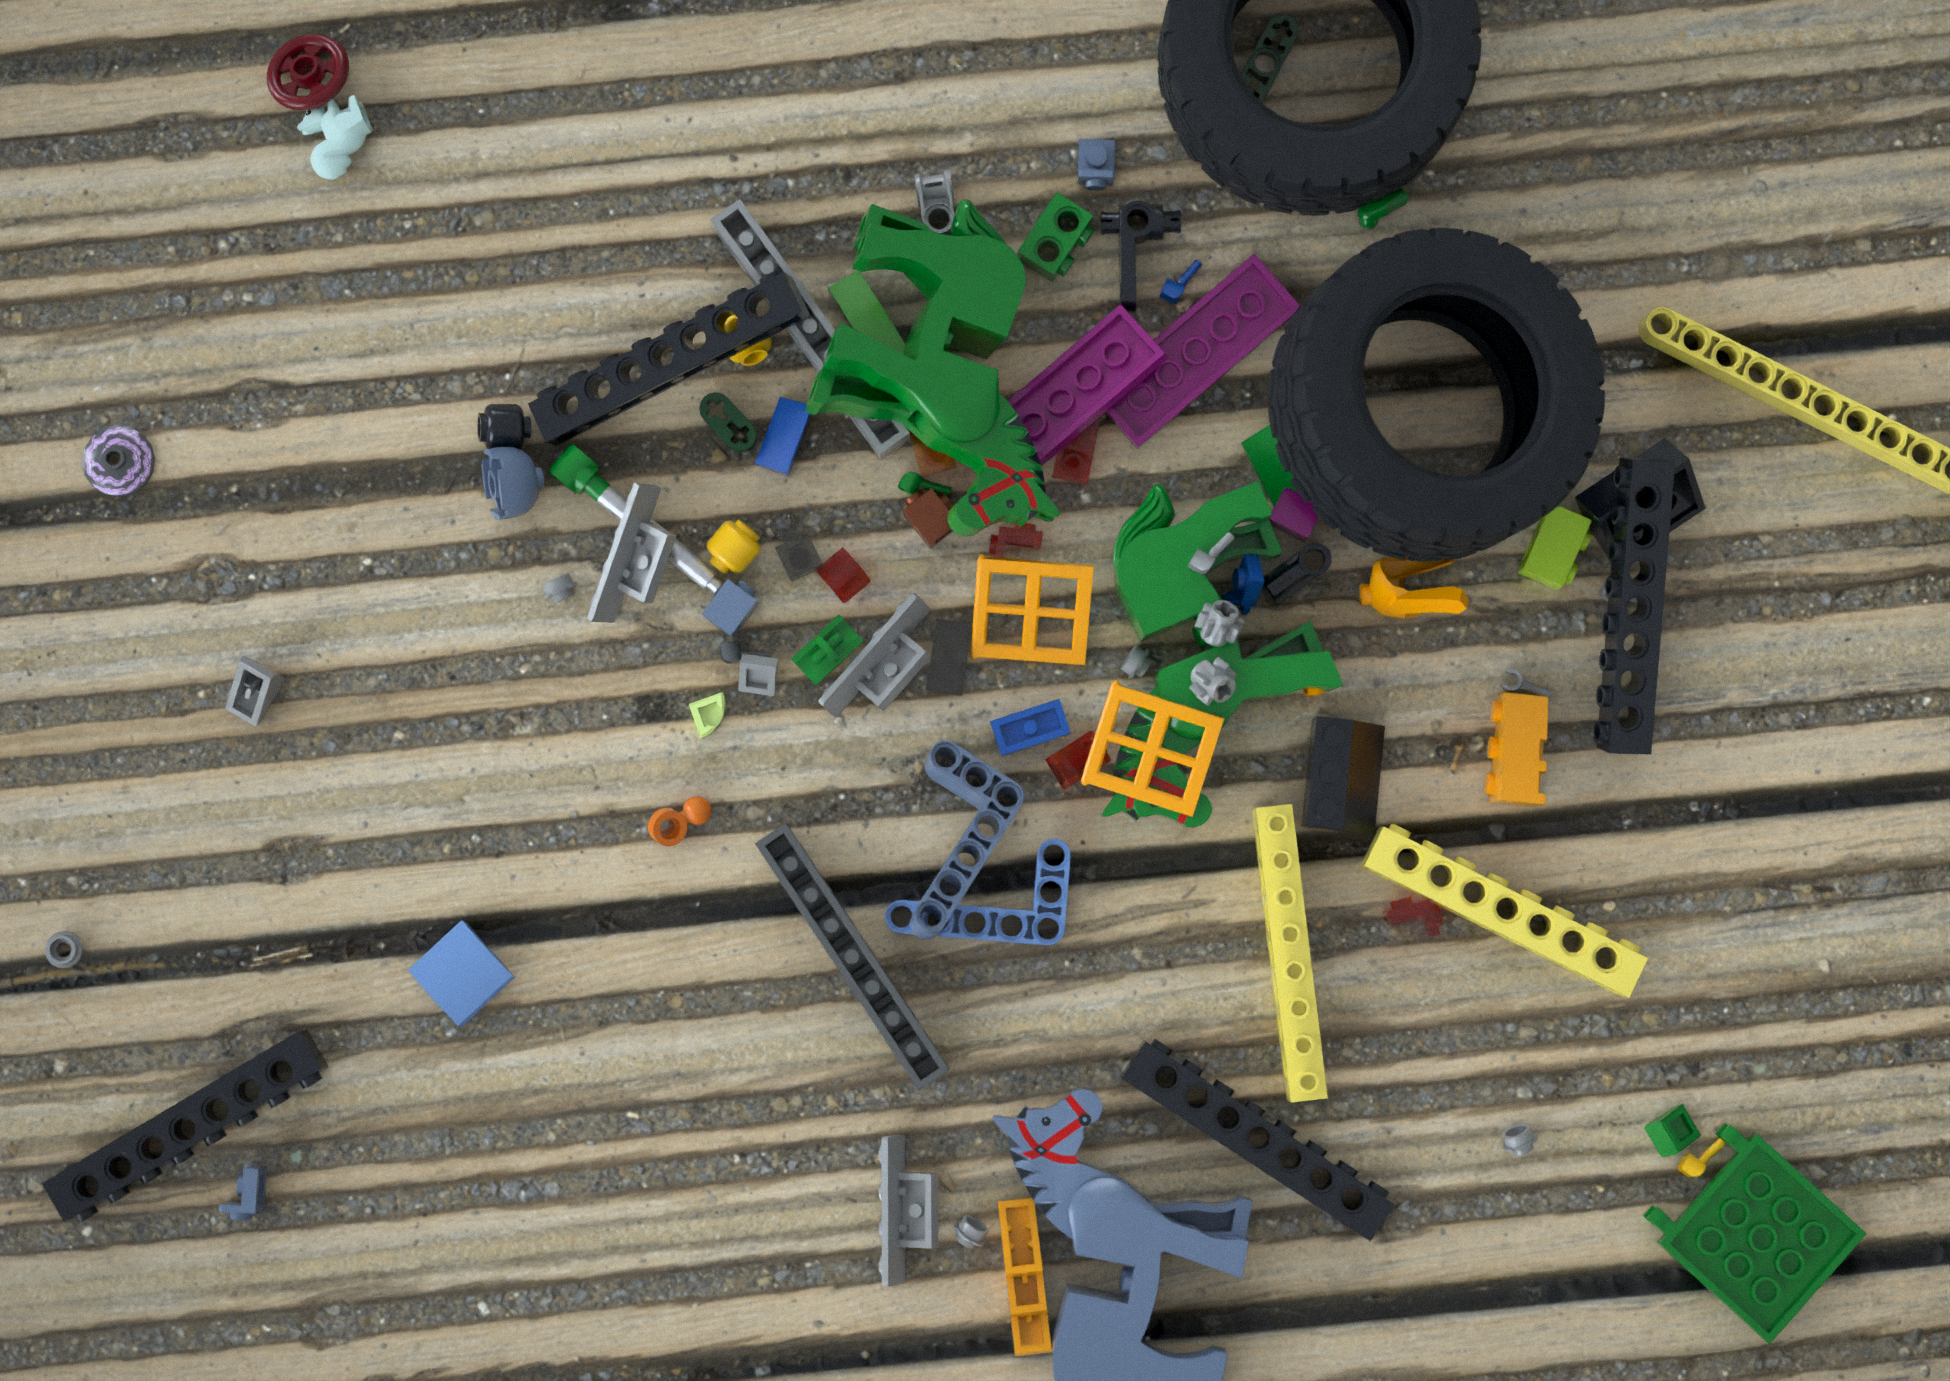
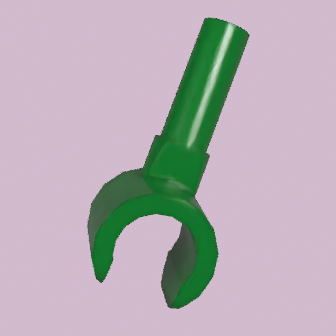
M915 472L904 474L898 484V488L909 495L916 493L919 487L928 491L932 488L934 492L939 494L943 492L947 496H949L951 487L930 482Z

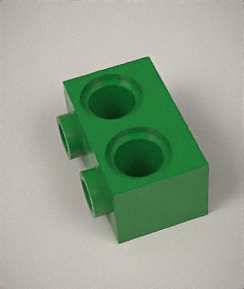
M1057 192L1017 251V256L1023 264L1053 283L1058 274L1064 277L1072 266L1075 258L1071 257V254L1077 245L1084 247L1095 230L1091 227L1093 215ZM1070 217L1076 221L1078 227L1072 232H1065L1059 228V220ZM1043 247H1052L1057 251L1058 257L1054 261L1046 262L1039 257L1038 252Z

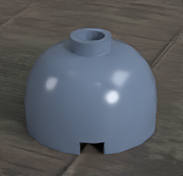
M514 447L484 449L483 453L488 455L489 458L482 459V478L486 499L493 498L496 508L490 509L492 516L495 520H503L524 515L532 509L537 501L538 489L544 488V476L541 467H535L529 455L523 450Z

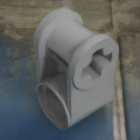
M950 169L944 170L943 174L921 177L920 174H914L917 202L921 210L922 223L933 232L951 235L950 229L955 213ZM937 216H942L949 221L948 225L942 229H935L929 223Z

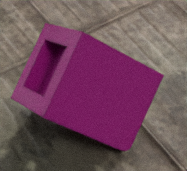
M1284 488L1269 521L1272 527L1305 542L1318 516L1312 511L1314 506L1311 502L1305 503L1297 492L1290 488Z

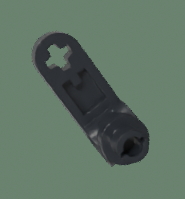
M1133 201L1127 205H1119L1118 212L1101 211V235L1118 234L1120 304L1127 312H1136L1135 244H1141L1149 240H1163V233L1180 234V210L1163 211L1162 204ZM1139 215L1146 220L1147 226L1141 230L1132 229L1127 222L1128 218Z

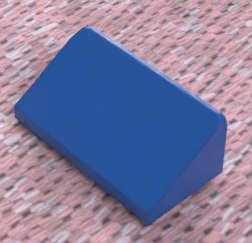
M783 397L779 398L755 465L789 477L812 414L804 412L805 403Z

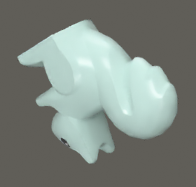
M355 94L349 97L346 109L340 110L338 104L332 99L328 102V111L324 106L307 110L303 121L297 126V129L302 131L304 135L323 131L326 140L315 146L311 153L310 162L318 176L329 180L337 179L347 172V167L351 164L349 155L358 151L367 135L373 131L364 105L361 101L358 102Z

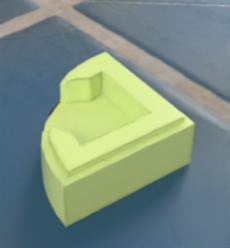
M724 692L689 704L701 739L712 734L724 718L726 710Z

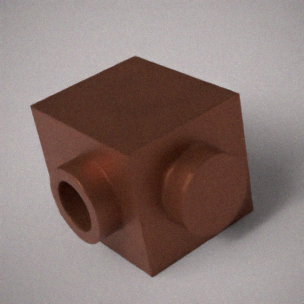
M932 488L926 493L921 489L904 502L907 505V508L903 510L904 517L929 549L953 532L947 521V515L953 504L943 492L937 495Z

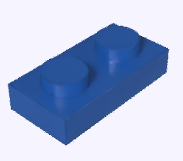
M1060 699L990 721L1001 757L1071 734Z

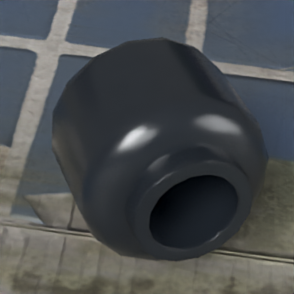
M489 404L484 409V413H478L479 442H484L487 449L497 447L521 449L524 438H531L530 416H524L521 406L517 404Z

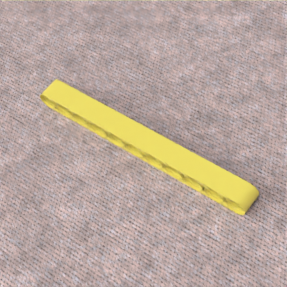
M1656 308L1640 322L1638 328L1639 335L1646 344L1950 495V479L1945 474V466L1950 464L1949 447L1669 308ZM1652 319H1659L1665 324V334H1657L1652 329ZM1685 335H1691L1696 338L1698 342V349L1696 351L1689 350L1685 346ZM1717 351H1723L1730 357L1729 367L1718 363L1716 358ZM1750 367H1755L1761 371L1763 376L1762 383H1756L1751 380L1749 376ZM1783 383L1790 384L1794 388V399H1788L1783 395L1781 389ZM1815 399L1822 400L1826 404V416L1816 412L1814 408ZM1848 415L1854 416L1859 421L1860 428L1858 432L1852 431L1848 427ZM1881 431L1888 433L1892 438L1891 448L1881 444L1879 438ZM1914 447L1923 452L1925 458L1923 464H1918L1913 459L1912 451Z

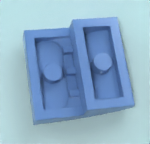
M463 920L408 969L430 997L459 1027L464 1026L515 978L499 957L488 949L473 929Z

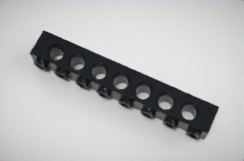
M771 272L759 279V285L749 290L741 288L730 293L727 296L728 301L716 307L714 304L697 310L695 318L685 323L677 321L666 326L663 329L664 334L654 339L647 337L633 343L631 351L621 356L617 353L602 359L599 362L600 367L590 372L582 370L574 373L568 378L569 383L559 388L551 386L538 392L536 395L538 399L528 403L545 443L558 446L810 317L793 277L784 272ZM763 299H769L770 309L768 313L759 317L756 311L758 303ZM736 315L738 319L736 329L731 333H726V320L730 316ZM703 331L706 336L705 344L700 349L695 350L693 338L697 333ZM672 348L674 352L673 360L670 364L663 366L661 362L662 353L666 349ZM640 364L642 369L641 377L637 381L632 382L629 376L630 370L633 366ZM607 380L610 384V391L606 397L600 398L598 388L602 382ZM576 396L578 408L573 414L569 415L567 403L572 397Z
M1620 457L1619 466L1614 471V485L1617 488L1616 503L1611 508L1614 535L1608 545L1611 573L1605 582L1608 610L1602 619V630L1606 634L1605 648L1601 650L1599 656V665L1603 673L1602 685L1598 686L1596 693L1597 705L1600 707L1599 721L1595 723L1593 730L1597 748L1607 753L1651 755L1675 472L1674 461ZM1644 487L1646 498L1642 504L1638 505L1636 503V493L1640 488ZM1641 524L1643 535L1640 540L1635 542L1633 530L1637 525ZM1635 561H1638L1640 572L1636 577L1631 578L1630 567ZM1635 597L1637 608L1629 615L1627 613V604ZM1633 634L1634 644L1631 649L1625 651L1624 641L1628 635ZM1630 670L1631 681L1627 686L1622 687L1621 677L1626 671ZM1627 706L1628 717L1624 722L1619 723L1618 714L1622 708Z
M300 1030L43 1182L42 1185L63 1222L76 1218L78 1223L98 1213L96 1205L106 1199L112 1204L130 1194L128 1186L138 1180L144 1185L162 1175L163 1172L160 1167L170 1161H173L176 1166L194 1156L195 1153L192 1148L202 1142H205L208 1147L226 1137L227 1134L224 1129L234 1123H237L240 1128L259 1117L256 1112L259 1108L269 1104L272 1109L291 1098L288 1091L296 1086L301 1085L304 1090L323 1079L320 1072L329 1066L308 1030ZM281 1061L287 1062L292 1068V1075L288 1081L281 1080L277 1075L276 1069ZM249 1080L255 1081L260 1087V1094L256 1100L249 1099L245 1094V1085ZM217 1099L223 1100L228 1107V1113L224 1119L216 1117L213 1112V1104ZM185 1118L192 1120L195 1124L196 1131L192 1138L186 1137L181 1131V1124ZM153 1137L158 1138L163 1144V1153L160 1157L154 1156L149 1150V1143ZM121 1156L127 1158L131 1163V1171L128 1176H124L118 1171L117 1162ZM88 1176H93L99 1183V1190L96 1195H92L86 1190L85 1181Z
M1155 1038L1151 1045L1144 1040L1142 1041L1120 1075L1121 1079L1371 1242L1394 1203L1386 1199L1389 1191L1370 1180L1367 1186L1355 1179L1358 1174L1357 1170L1339 1160L1337 1165L1332 1164L1324 1158L1328 1151L1311 1140H1308L1306 1145H1303L1293 1138L1297 1131L1279 1119L1275 1125L1262 1118L1266 1111L1248 1099L1242 1105L1231 1097L1234 1090L1216 1079L1212 1085L1202 1079L1200 1076L1204 1070L1187 1059L1183 1061L1182 1065L1169 1057L1173 1050ZM1162 1066H1170L1175 1071V1080L1169 1086H1160L1156 1082V1072ZM1194 1086H1200L1206 1092V1099L1200 1106H1190L1186 1100L1187 1092ZM1224 1107H1233L1237 1113L1236 1121L1231 1126H1221L1217 1120L1218 1112ZM1255 1127L1265 1128L1268 1135L1267 1141L1259 1147L1251 1146L1248 1140L1250 1131ZM1287 1147H1294L1298 1152V1160L1291 1167L1282 1166L1279 1159L1280 1153ZM1320 1167L1326 1168L1329 1172L1328 1182L1322 1187L1313 1186L1311 1183L1312 1172ZM1349 1188H1357L1360 1193V1200L1353 1207H1345L1342 1203V1195Z

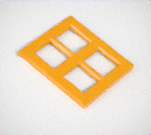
M980 554L977 561L970 656L973 659L984 657L1085 665L1094 565L986 557L985 554ZM991 573L1027 575L1025 605L990 603ZM1042 577L1078 579L1075 609L1040 606ZM988 613L1024 615L1022 644L986 642ZM1039 617L1074 619L1072 649L1036 646Z
M1115 680L1111 683L1081 783L1084 786L1091 784L1193 817L1224 718L1120 685V682ZM1122 701L1156 712L1147 742L1112 732ZM1170 717L1205 727L1196 758L1161 747ZM1109 741L1143 752L1134 782L1100 772ZM1158 757L1192 767L1183 798L1148 787Z

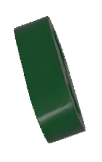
M715 392L709 393L702 399L699 406L701 417L732 451L747 453L754 448L757 442L756 429L728 397ZM711 402L716 405L721 402L725 404L722 407L724 414L728 417L725 422L717 415L711 418L707 416L710 413L708 405ZM734 424L740 431L746 428L750 430L747 433L749 441L746 444H743L741 441L734 444L732 441L735 436L728 428L730 425Z

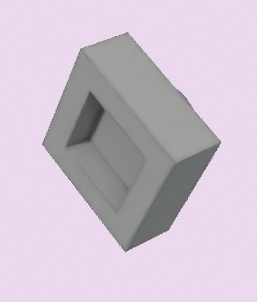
M742 653L738 691L774 696L777 688L778 659Z

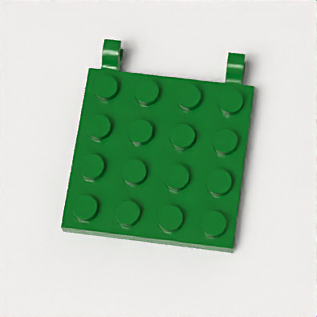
M1724 1123L1715 1134L1735 1150L1736 1153L1675 1222L1662 1210L1653 1205L1644 1213L1643 1217L1663 1233L1656 1243L1765 1342L1771 1344L1867 1233L1758 1134L1752 1133L1746 1139L1732 1125L1728 1126Z

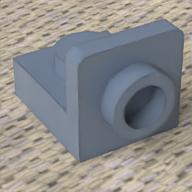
M1079 139L1077 185H1085V189L1101 191L1107 189V186H1113L1115 179V140Z
M252 1165L243 1168V1174H240L237 1180V1195L242 1196L241 1202L227 1201L220 1204L219 1212L230 1213V1219L251 1220L253 1214L264 1211L267 1166Z

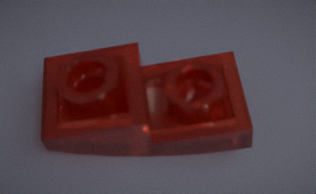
M1101 416L1056 454L1053 478L1088 484Z

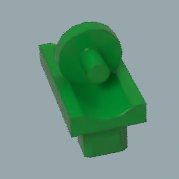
M838 615L794 655L791 660L817 686L852 654L864 640Z

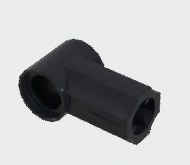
M1319 543L1306 545L1264 576L1265 582L1263 585L1278 605L1329 569L1332 562L1329 549ZM1315 550L1322 555L1323 565L1319 570H1311L1305 565L1304 557L1308 551Z

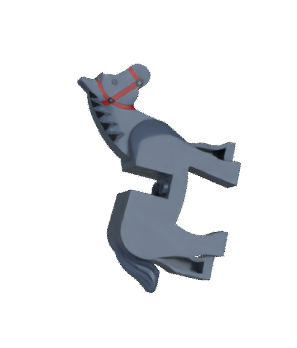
M1074 1089L1061 1100L1046 1108H1028L1025 1105L1014 1118L994 1115V1122L1008 1135L1010 1153L1026 1189L1043 1214L1061 1232L1072 1239L1076 1255L1129 1265V1267L1123 1266L1120 1276L1119 1288L1124 1295L1066 1283L1051 1339L1055 1381H1223L1228 1354L1225 1348L1212 1346L1192 1353H1171L1153 1347L1142 1340L1156 1300L1162 1252H1169L1242 1278L1249 1245L1246 1233L1253 1200L1249 1197L1238 1195L1226 1201L1213 1203L1195 1199L1161 1203L1152 1202L1139 1193L1124 1178L1078 1160L1076 1153L1083 1141V1129L1098 1120L1103 1108L1101 1100L1091 1089Z

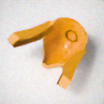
M1407 556L1404 559L1383 557L1374 562L1369 584H1360L1359 588L1361 606L1371 605L1381 615L1404 619L1415 617L1421 613L1460 614L1467 609L1469 599L1462 589L1454 586L1415 591L1404 589L1403 578L1450 565L1456 559L1445 560L1442 558V560L1436 562L1410 561L1407 559Z

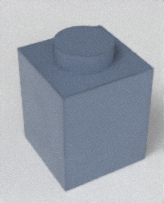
M727 579L702 615L734 639L759 605V602L753 597L756 591L740 579L736 584Z

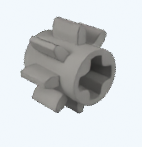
M1217 600L1213 605L1205 603L1203 610L1199 613L1195 626L1202 628L1201 637L1205 642L1213 646H1223L1227 641L1232 644L1235 643L1245 621L1238 618L1239 610L1234 604L1225 600Z
M1217 657L1213 663L1209 660H1203L1191 672V682L1193 684L1189 689L1208 706L1213 699L1221 703L1228 700L1234 693L1236 683L1233 678L1237 673L1220 657Z

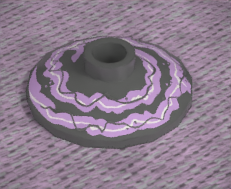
M121 425L106 427L94 434L85 446L82 458L84 474L90 484L106 495L117 497L134 494L144 487L153 474L155 463L152 445L144 434L132 427ZM113 453L120 454V461L116 465H111L109 461Z

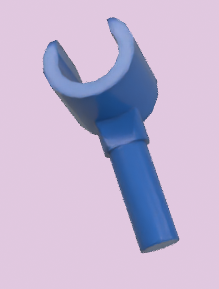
M1195 260L1178 282L1167 278L1160 297L1171 303L1178 302L1188 281L1202 266L1201 262Z

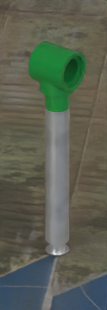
M570 443L549 468L548 472L573 493H578L579 495L584 492L587 493L621 521L627 498L599 476L601 470L591 458ZM653 519L650 520L651 523L661 527ZM675 539L668 560L700 587L710 589L714 593L712 595L714 597L726 580H720L716 576L718 572Z

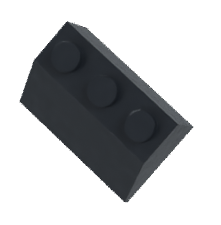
M1663 438L1635 457L1664 459L1675 462L1670 532L1706 509L1689 458L1666 438ZM1614 471L1575 496L1581 515L1592 520L1589 530L1593 532V536L1607 556L1608 545L1614 535V524L1611 521V508L1616 503L1617 488L1614 485ZM1644 487L1640 488L1636 493V503L1638 505L1642 504L1646 498ZM1641 524L1637 525L1633 530L1635 542L1640 540L1643 535Z
M1316 716L1312 719L1301 827L1375 834L1385 726Z

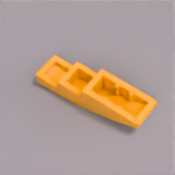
M1032 1198L998 1201L1015 1356L1050 1353L1052 1348L1035 1202Z

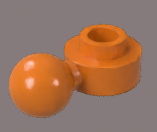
M693 796L684 803L681 812H677L672 808L657 810L648 822V832L651 838L663 846L677 845L684 839L687 833V824L701 825L709 820L712 813L711 804L704 797ZM669 820L668 828L661 831L662 823Z

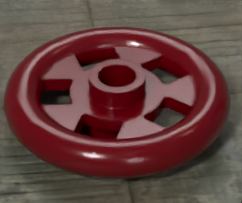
M306 34L298 36L280 47L272 57L266 75L268 89L272 97L286 108L293 110L318 108L331 101L342 90L349 74V59L343 46L327 35ZM305 50L307 54H301L292 60V57L300 51ZM324 50L332 56L325 63L318 57ZM290 72L292 81L282 84L281 74ZM326 73L333 74L331 80L326 85L320 84L324 80ZM299 88L310 89L309 95L297 96V91Z

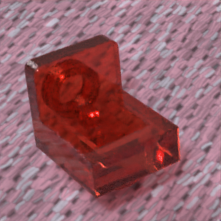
M1016 523L1014 528L999 526V534H991L988 556L1003 558L1004 545L1041 549L1043 532L1036 531V525L1025 523L1022 527Z
M1092 730L1045 759L1064 790L1079 782L1082 778L1095 737V733ZM1107 749L1101 767L1111 761L1107 754Z
M1411 896L1391 901L1392 909L1382 911L1386 925H1395L1422 917L1428 936L1440 934L1438 926L1443 925L1440 910L1437 904L1431 905L1430 899L1412 902Z

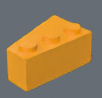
M1504 692L1499 694L1498 700H1493L1491 705L1490 720L1491 722H1496L1495 736H1490L1488 740L1487 757L1492 758L1491 773H1486L1484 794L1489 795V803L1524 807L1546 805V794L1539 792L1541 774H1546L1547 761H1542L1544 742L1547 741L1548 697Z

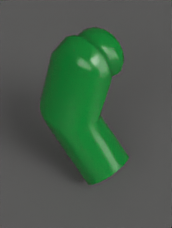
M1399 188L1385 197L1366 203L1365 206L1359 208L1357 213L1360 226L1365 229L1375 228L1380 218L1408 203L1407 193Z

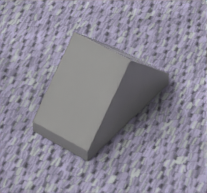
M243 656L239 660L225 709L257 727L286 678L259 662Z

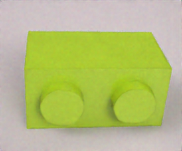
M1557 506L1548 515L1543 516L1539 520L1517 573L1555 590L1563 587L1565 583L1570 585L1579 566L1574 563L1579 550L1585 551L1591 540L1593 532L1588 529L1592 520L1564 507Z

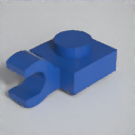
M1244 554L1239 568H1235L1232 575V587L1234 590L1225 593L1221 600L1228 601L1234 605H1240L1243 616L1250 612L1251 606H1255L1265 582L1259 555Z

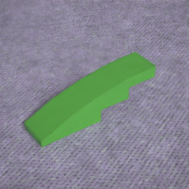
M857 270L828 287L830 294L844 314L850 327L903 354L905 348L904 341L860 271Z

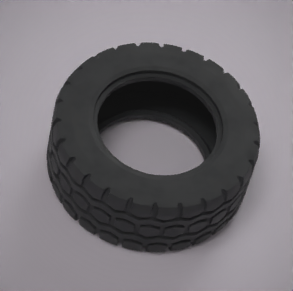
M1168 0L1159 38L1157 60L1159 63L1158 82L1161 97L1165 100L1164 108L1173 130L1179 133V141L1194 162L1199 161L1202 164L1201 169L1211 179L1222 187L1224 185L1231 188L1230 192L1241 199L1256 204L1257 201L1264 203V208L1276 212L1291 214L1294 210L1299 211L1300 215L1308 216L1328 215L1330 211H1335V213L1339 214L1359 209L1368 202L1376 201L1397 191L1400 186L1406 185L1414 179L1441 149L1462 115L1477 78L1476 71L1479 69L1482 40L1478 36L1481 32V20L1476 0H1371L1389 22L1398 44L1400 78L1396 93L1383 106L1370 115L1347 124L1312 126L1298 123L1266 107L1250 91L1238 71L1231 45V25L1240 10L1250 0Z
M1453 228L1417 229L1395 234L1392 238H1384L1364 248L1359 254L1354 255L1340 266L1305 299V302L1298 307L1285 327V334L1280 337L1272 360L1274 369L1270 371L1268 381V402L1272 403L1268 407L1272 437L1277 438L1278 441L1275 444V448L1284 471L1291 473L1292 478L1290 482L1305 503L1311 502L1314 506L1312 511L1323 522L1334 530L1339 528L1341 530L1340 534L1353 543L1366 549L1370 546L1373 547V551L1397 559H1404L1407 556V559L1410 561L1436 562L1442 560V558L1445 560L1459 559L1473 555L1477 551L1488 549L1530 527L1561 504L1568 496L1569 490L1574 489L1582 478L1589 464L1588 459L1592 458L1601 431V426L1598 424L1602 422L1604 415L1605 390L1600 389V386L1604 384L1603 365L1600 354L1594 353L1593 349L1597 347V342L1588 320L1580 319L1578 314L1582 309L1567 288L1560 290L1557 286L1560 280L1539 261L1534 264L1530 262L1531 255L1508 242H1503L1500 245L1498 244V238L1474 231H1467L1464 234L1463 229ZM1405 320H1418L1441 325L1470 342L1487 361L1499 385L1504 417L1498 447L1491 461L1481 473L1448 475L1427 470L1402 456L1381 434L1370 414L1363 383L1366 352L1378 327Z

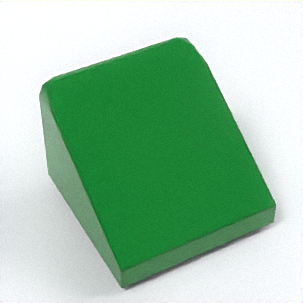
M1683 1104L1674 1107L1644 1127L1662 1157L1680 1153L1701 1136Z

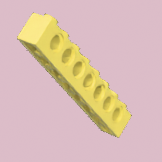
M1292 804L1252 809L1286 1100L1292 1103L1327 1099Z
M1391 824L1389 829L1384 826L1378 828L1360 867L1621 997L1630 998L1648 960L1647 957L1639 954L1641 947L1623 938L1617 943L1606 937L1608 933L1606 929L1591 922H1588L1585 927L1573 921L1575 914L1556 905L1551 910L1540 904L1542 898L1525 889H1522L1519 894L1507 888L1509 881L1493 873H1489L1488 877H1485L1474 871L1476 868L1475 864L1458 856L1453 861L1441 855L1444 850L1443 848L1424 840L1422 845L1408 839L1411 834L1409 831L1395 824ZM1403 849L1410 850L1415 857V863L1409 870L1402 869L1397 861L1398 854ZM1437 865L1445 868L1448 874L1446 883L1440 887L1436 886L1430 877L1432 869ZM1469 882L1476 883L1480 888V897L1474 903L1467 901L1463 894L1464 887ZM1503 898L1508 899L1513 905V912L1507 919L1501 918L1496 910L1498 902ZM1537 914L1542 916L1546 923L1544 932L1538 936L1532 933L1529 926L1530 920ZM1569 931L1574 932L1579 940L1577 948L1572 952L1567 951L1562 942L1564 935ZM1603 947L1608 949L1611 954V962L1606 968H1601L1596 962V954Z

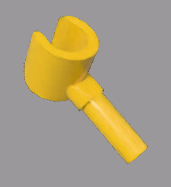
M1719 1138L1707 1150L1701 1153L1698 1158L1691 1153H1687L1679 1162L1677 1169L1687 1177L1700 1176L1706 1169V1163L1726 1145L1725 1142Z

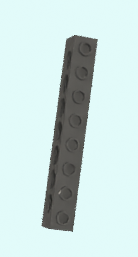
M783 824L756 842L755 845L917 1089L921 1090L948 1072L950 1067L789 825Z

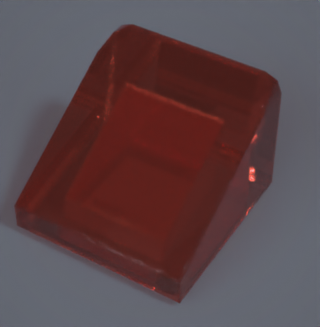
M843 547L815 570L842 603L849 601L870 583V578Z

